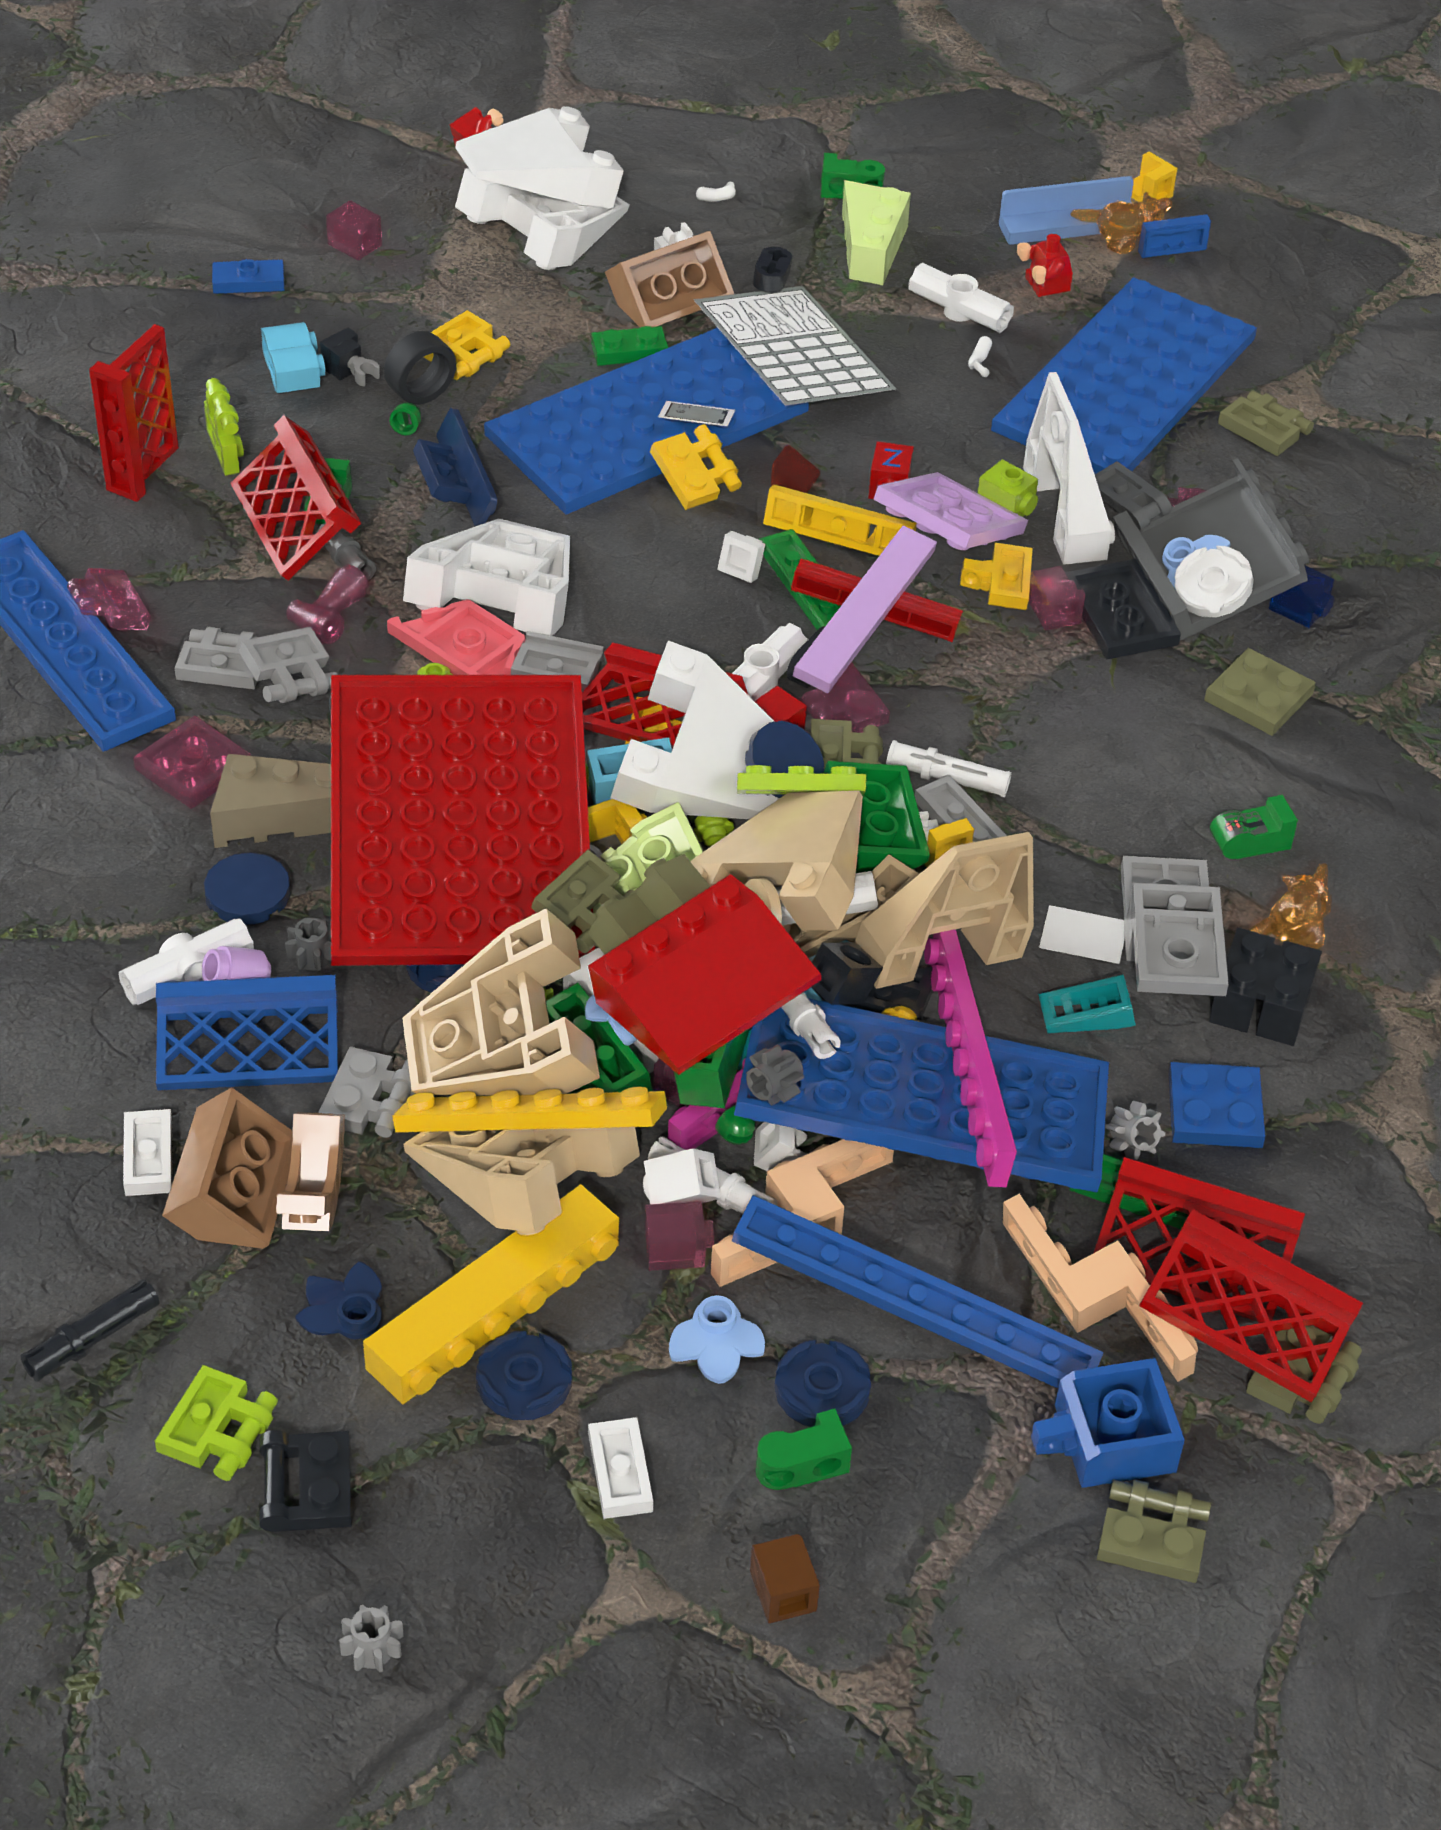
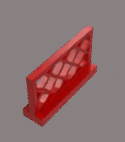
M156 324L148 329L110 365L97 361L89 368L106 490L138 502L146 494L145 480L179 448L164 327ZM151 346H153L148 362H146ZM131 365L129 372L125 371ZM146 366V367H145V370H144V373H143V375H142V378H141L139 387L136 388V387H137V384H138V381H139V379H140V376H141L143 367ZM155 376H156V380H155V383H154L152 392L149 393V392H150V389H151V387H152L154 378H155ZM149 397V400H148V403H147V405H146V408H145L143 417L140 418L141 415H142V412H143L145 403H146V401H147V398ZM159 405H160V410H159V412H158L156 421H155V423H153V422H154V419H155V416H156V414H157ZM151 427H153L152 432H151V435H150L149 440H148V443H147V446H146V448H144V447H145V444H146V441H147V439H148V436H149ZM164 436V444H162L159 447L162 437Z
M283 415L274 424L279 435L230 484L278 572L289 581L340 529L343 528L351 534L361 524V521L310 433ZM285 450L281 465L274 466L276 457ZM298 473L294 488H287L290 474ZM271 475H278L274 490H267ZM259 476L255 491L248 492L246 487ZM303 496H311L307 511L299 512ZM291 497L287 513H280L283 498ZM271 499L268 514L260 515L264 500ZM316 519H324L326 524L315 535H312ZM304 520L300 536H293L296 521ZM277 522H284L281 536L273 538ZM297 545L295 555L286 562L289 547Z
M612 642L604 652L607 664L582 692L583 712L586 709L601 704L603 708L602 711L583 715L584 729L628 742L631 739L643 742L669 737L673 749L682 724L672 726L671 720L683 717L686 713L673 708L667 709V706L661 704L663 710L640 717L638 711L660 704L648 700V696L636 700L634 697L635 693L644 690L650 692L662 655ZM725 672L748 695L743 677ZM612 679L616 683L623 684L603 691ZM626 696L630 698V702L611 708L607 707V702ZM632 713L635 716L634 720L621 724L611 722V720ZM664 722L667 723L668 727L654 733H648L643 730Z
M1124 1157L1094 1253L1106 1247L1107 1244L1126 1236L1135 1255L1143 1265L1146 1281L1151 1285L1156 1275H1154L1147 1261L1170 1250L1176 1238L1172 1239L1161 1218L1175 1211L1188 1214L1189 1216L1192 1209L1221 1225L1233 1228L1236 1233L1245 1238L1247 1237L1244 1232L1255 1235L1248 1240L1256 1244L1268 1239L1286 1245L1282 1258L1291 1263L1303 1226L1305 1213ZM1124 1194L1143 1200L1150 1214L1127 1225L1119 1210ZM1154 1204L1163 1206L1164 1208L1157 1211ZM1117 1219L1121 1228L1112 1232L1115 1220ZM1155 1221L1166 1243L1143 1253L1132 1232ZM1179 1252L1177 1257L1184 1274L1203 1270L1200 1262L1188 1268ZM1223 1278L1227 1286L1223 1287L1226 1295L1230 1293L1233 1296L1241 1295L1238 1289L1243 1286L1229 1278ZM1197 1283L1189 1284L1196 1302L1216 1300L1213 1293L1200 1290ZM1178 1286L1159 1289L1182 1297ZM1269 1301L1266 1313L1269 1320L1273 1321L1277 1305ZM1250 1305L1232 1308L1234 1314L1257 1321Z
M1192 1209L1139 1307L1312 1403L1363 1302ZM1179 1252L1200 1262L1203 1271L1184 1274L1177 1257ZM1171 1269L1173 1276L1166 1277ZM1229 1278L1243 1286L1246 1294L1227 1297L1220 1279ZM1208 1281L1216 1300L1196 1303L1189 1284ZM1178 1286L1185 1305L1173 1307L1155 1296L1159 1289ZM1270 1301L1285 1309L1289 1318L1270 1321L1263 1302ZM1251 1305L1258 1324L1239 1327L1232 1308ZM1220 1310L1228 1329L1216 1331L1205 1324L1201 1313ZM1313 1325L1332 1335L1331 1342L1313 1345L1305 1326ZM1294 1329L1302 1348L1283 1351L1275 1332ZM1263 1334L1271 1353L1259 1355L1248 1348L1244 1337ZM1319 1355H1324L1323 1358H1322V1360H1321V1362H1320V1359H1319L1318 1356H1319ZM1306 1358L1314 1375L1311 1382L1309 1383L1293 1374L1287 1361Z

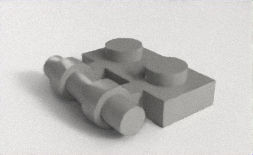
M207 627L206 630L191 629L189 641L184 642L175 665L176 680L255 689L257 681L238 650L243 640L258 638L256 633L242 631L241 635L223 633L220 628Z
M311 627L243 640L238 650L256 681L272 680L274 685L263 688V697L267 702L279 700L281 703L295 701L299 695L309 693L311 696L326 694L328 689H331V675H338L336 672L325 674L321 669L325 667L329 655ZM299 672L303 674L304 678L294 680L291 674Z
M350 1046L318 1113L345 1114V1131L361 1135L368 1121L377 1123L374 1130L379 1136L390 1137L395 1128L392 1115L407 1101L409 1096L415 1094L411 1090L408 1059L405 1060L402 1069L394 1072L392 1071V1056ZM382 1091L390 1093L388 1099H384L382 1102L378 1101Z

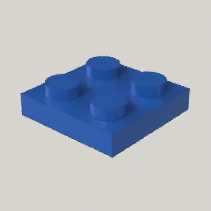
M1170 1063L1168 1076L1172 1143L1263 1148L1265 1127L1260 1067Z

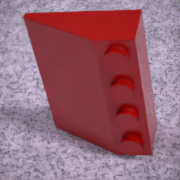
M731 874L588 965L596 1004L678 1075L822 980L821 973L761 898Z

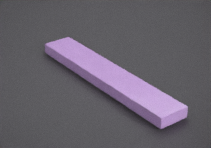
M903 525L796 664L793 676L829 693L934 553L937 541Z

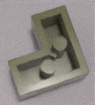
M685 854L668 861L665 858L655 861L644 872L646 879L642 885L635 889L628 897L619 901L617 898H612L598 908L596 911L597 919L587 933L604 955L710 887Z

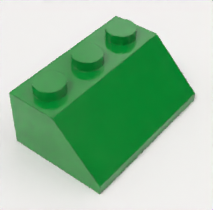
M827 761L824 774H831V767L836 766L856 767V774H866V791L862 795L856 873L872 872L888 855H891L911 869H915L928 862L930 852L907 766Z

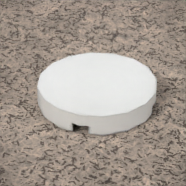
M1216 546L1217 549L1210 550L1204 547L1195 550L1183 559L1176 569L1175 589L1189 612L1201 617H1220L1230 614L1244 605L1252 593L1254 579L1249 561L1239 551L1227 546Z

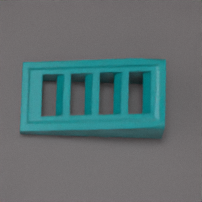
M1124 974L1038 994L1047 1033L1109 1030L1136 1026ZM1090 1004H1099V1008L1091 1009ZM1072 1005H1081L1082 1012L1074 1013ZM1054 1006H1063L1065 1016L1057 1017Z

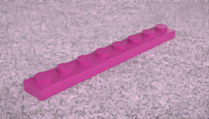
M956 929L936 933L933 935V938H928L924 949L925 963L933 968L931 987L933 991L938 992L940 1019H945L946 1045L953 1049V1072L955 1076H960L962 1084L961 1103L963 1106H967L969 1111V1134L975 1136L977 1141V1164L979 1167L984 1168L989 1187H1007L1017 1150Z

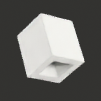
M692 1148L644 1161L646 1175L643 1178V1188L647 1198L650 1200L651 1207L673 1211L721 1199L714 1153Z

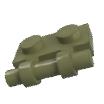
M1255 390L1248 394L1247 399L1241 396L1221 411L1218 421L1219 425L1276 456H1279L1298 441L1300 432L1308 435L1314 426V422L1305 418L1304 413L1296 408L1288 409L1277 403V398L1268 393L1262 395Z
M811 719L810 735L820 748L824 760V769L827 761L881 764L879 757L883 753V739L879 736L878 727L868 725L863 729V733L851 732L852 721ZM851 753H859L863 759L851 758Z
M588 849L534 898L531 908L537 913L547 908L568 928L571 929L575 925L582 930V934L576 939L577 948L582 953H587L594 946L598 947L587 933L597 919V916L590 910L596 904L600 903L602 905L612 898H617L618 901L624 899L634 890L630 889L624 895L616 891L614 888L617 886L621 875Z
M1305 1326L1313 1345L1330 1342L1332 1335L1314 1326ZM1294 1329L1277 1332L1276 1336L1283 1351L1302 1348ZM1348 1341L1344 1343L1312 1403L1256 1371L1248 1383L1246 1393L1289 1414L1292 1412L1297 1401L1309 1405L1306 1411L1307 1418L1314 1423L1321 1424L1324 1422L1327 1414L1334 1412L1342 1399L1340 1391L1345 1382H1350L1354 1378L1359 1368L1357 1360L1362 1350L1354 1342ZM1269 1348L1265 1354L1271 1353ZM1319 1355V1356H1318L1319 1359H1320V1362H1321V1360H1322V1358H1323L1324 1355ZM1306 1358L1287 1361L1293 1374L1309 1383L1311 1382L1310 1378L1313 1373Z
M1113 1480L1109 1499L1128 1503V1508L1126 1512L1107 1507L1097 1560L1196 1583L1206 1530L1187 1526L1188 1518L1208 1522L1211 1502L1192 1498L1193 1493L1178 1490L1177 1494L1151 1489L1148 1488V1483L1133 1480V1484ZM1146 1507L1171 1513L1172 1520L1168 1522L1143 1516V1508Z

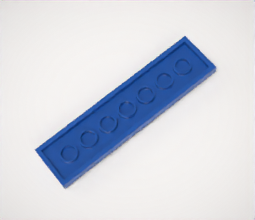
M22 530L0 539V626L103 752L176 721L174 707L27 533Z

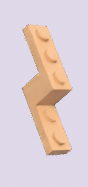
M844 1139L833 1144H824L807 1155L792 1161H783L773 1169L768 1170L765 1194L775 1198L777 1206L842 1235L844 1205L831 1188L893 1162L894 1150ZM733 1234L712 1245L711 1275L719 1287L777 1263L770 1258L732 1242Z
M1020 1194L1003 1202V1225L1077 1333L1126 1307L1177 1382L1194 1373L1198 1346L1194 1337L1139 1307L1150 1285L1145 1279L1146 1274L1143 1265L1134 1253L1127 1254L1120 1242L1116 1241L1072 1265L1069 1254L1060 1242L1053 1243L1046 1233L1047 1226L1045 1220L1035 1206L1028 1207ZM1159 1290L1155 1297L1169 1304L1165 1295Z

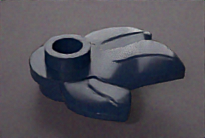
M361 1261L357 1262L350 1269L344 1282L309 1276L306 1283V1298L309 1307L297 1313L295 1319L303 1329L316 1335L340 1333L351 1339L366 1338L378 1330L382 1321L381 1309L377 1304L382 1293L380 1279L368 1265ZM356 1317H361V1318H363V1319H359V1320H352V1319H354V1318H356Z

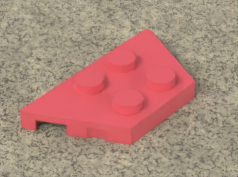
M469 599L451 603L446 607L421 610L422 618L401 623L397 616L387 620V631L389 634L433 663H440L448 667L453 675H511L513 662L522 643H525L526 635Z

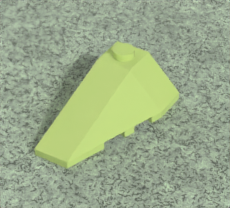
M677 802L641 820L630 830L632 833L630 838L616 850L610 847L600 857L603 862L621 875L614 889L621 895H624L628 890H635L642 885L646 879L644 872L655 861L662 858L668 861L683 854L691 861L704 851L680 803ZM600 903L596 904L593 907V913L595 915L596 911L601 906Z

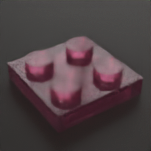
M194 715L134 756L133 760L134 767L138 772L192 809L217 791L228 754L251 756V754Z

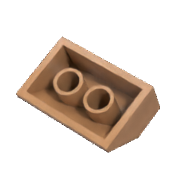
M711 231L626 260L605 271L617 305L639 327L660 326L702 310L694 299L734 294Z
M230 1088L198 1106L162 1216L200 1241L261 1249L269 1246L278 1215L276 1213L277 1194L285 1190L288 1181L293 1131L234 1088Z

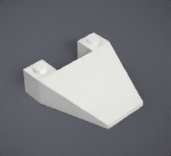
M567 106L561 107V110L547 108L459 140L455 146L475 178L586 206L613 209L624 172L614 159V156L608 152L596 150L594 153L583 152L590 126L582 117L580 111Z
M467 168L464 170L455 207L465 213L468 220L477 224H486L487 221L494 220L505 221L528 237L524 253L534 259L538 267L545 270H555L556 267L571 266L628 211L629 204L616 196L613 209L580 205L475 178L471 170Z
M1050 372L1027 437L1023 469L1025 472L1038 478L1037 491L1060 489L1053 541L1063 565L1107 560L1109 545L1114 543L1115 540L1114 525L1112 521L1108 520L1077 417L1057 372Z
M496 519L426 543L407 557L403 601L416 604L417 608L426 610L434 607H444L453 597L462 600L469 599L474 603L514 612L513 628L524 631L526 634L527 631L553 636L562 627L564 622L569 583L570 536L503 519Z
M668 641L657 668L648 700L686 713L672 752L669 753L631 739L610 798L651 813H657L679 802L685 815L751 819L780 798L772 794L769 796L766 794H737V773H746L745 753L749 750L748 742L751 736L769 722L775 721L707 654Z

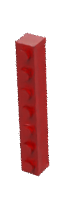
M801 558L794 573L791 590L841 606L862 578ZM904 592L883 620L953 642L963 610Z

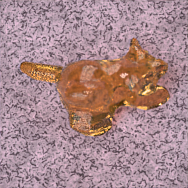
M1145 192L1141 202L1117 200L1107 204L1102 209H1074L1071 211V216L1083 222L1097 223L1102 237L1107 242L1108 249L1115 253L1127 254L1135 248V241L1141 235L1142 223L1163 220L1165 213L1172 206V201L1167 197L1157 200L1150 197L1148 192Z
M1325 863L1318 865L1313 876L1302 874L1298 876L1283 875L1282 881L1288 887V891L1276 901L1269 917L1248 930L1264 935L1273 934L1282 943L1285 940L1310 948L1320 949L1324 945L1325 940L1323 917L1330 913L1332 906V896L1328 892V865Z

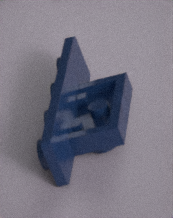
M450 408L436 435L439 443L418 439L413 452L432 497L443 502L453 501L466 504L474 525L478 526L486 523L489 516L495 512L497 496L459 410Z

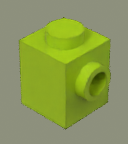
M1002 459L980 476L978 494L1021 517L1028 516L1034 511L1038 502V496L1036 495L1038 478Z

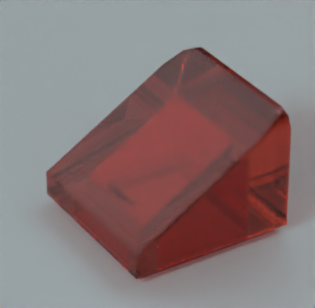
M786 445L773 462L771 486L778 485L808 493L820 476V470L793 447Z

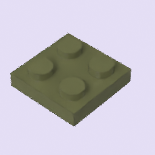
M1247 648L1206 689L1204 701L1273 736L1313 695L1316 682Z

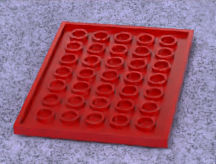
M331 675V966L466 964L508 927L536 914L537 912L531 908L534 898L588 849L590 850L581 675ZM575 925L571 928L577 939L582 934V930ZM595 946L587 953H582L578 950L579 958L595 950Z

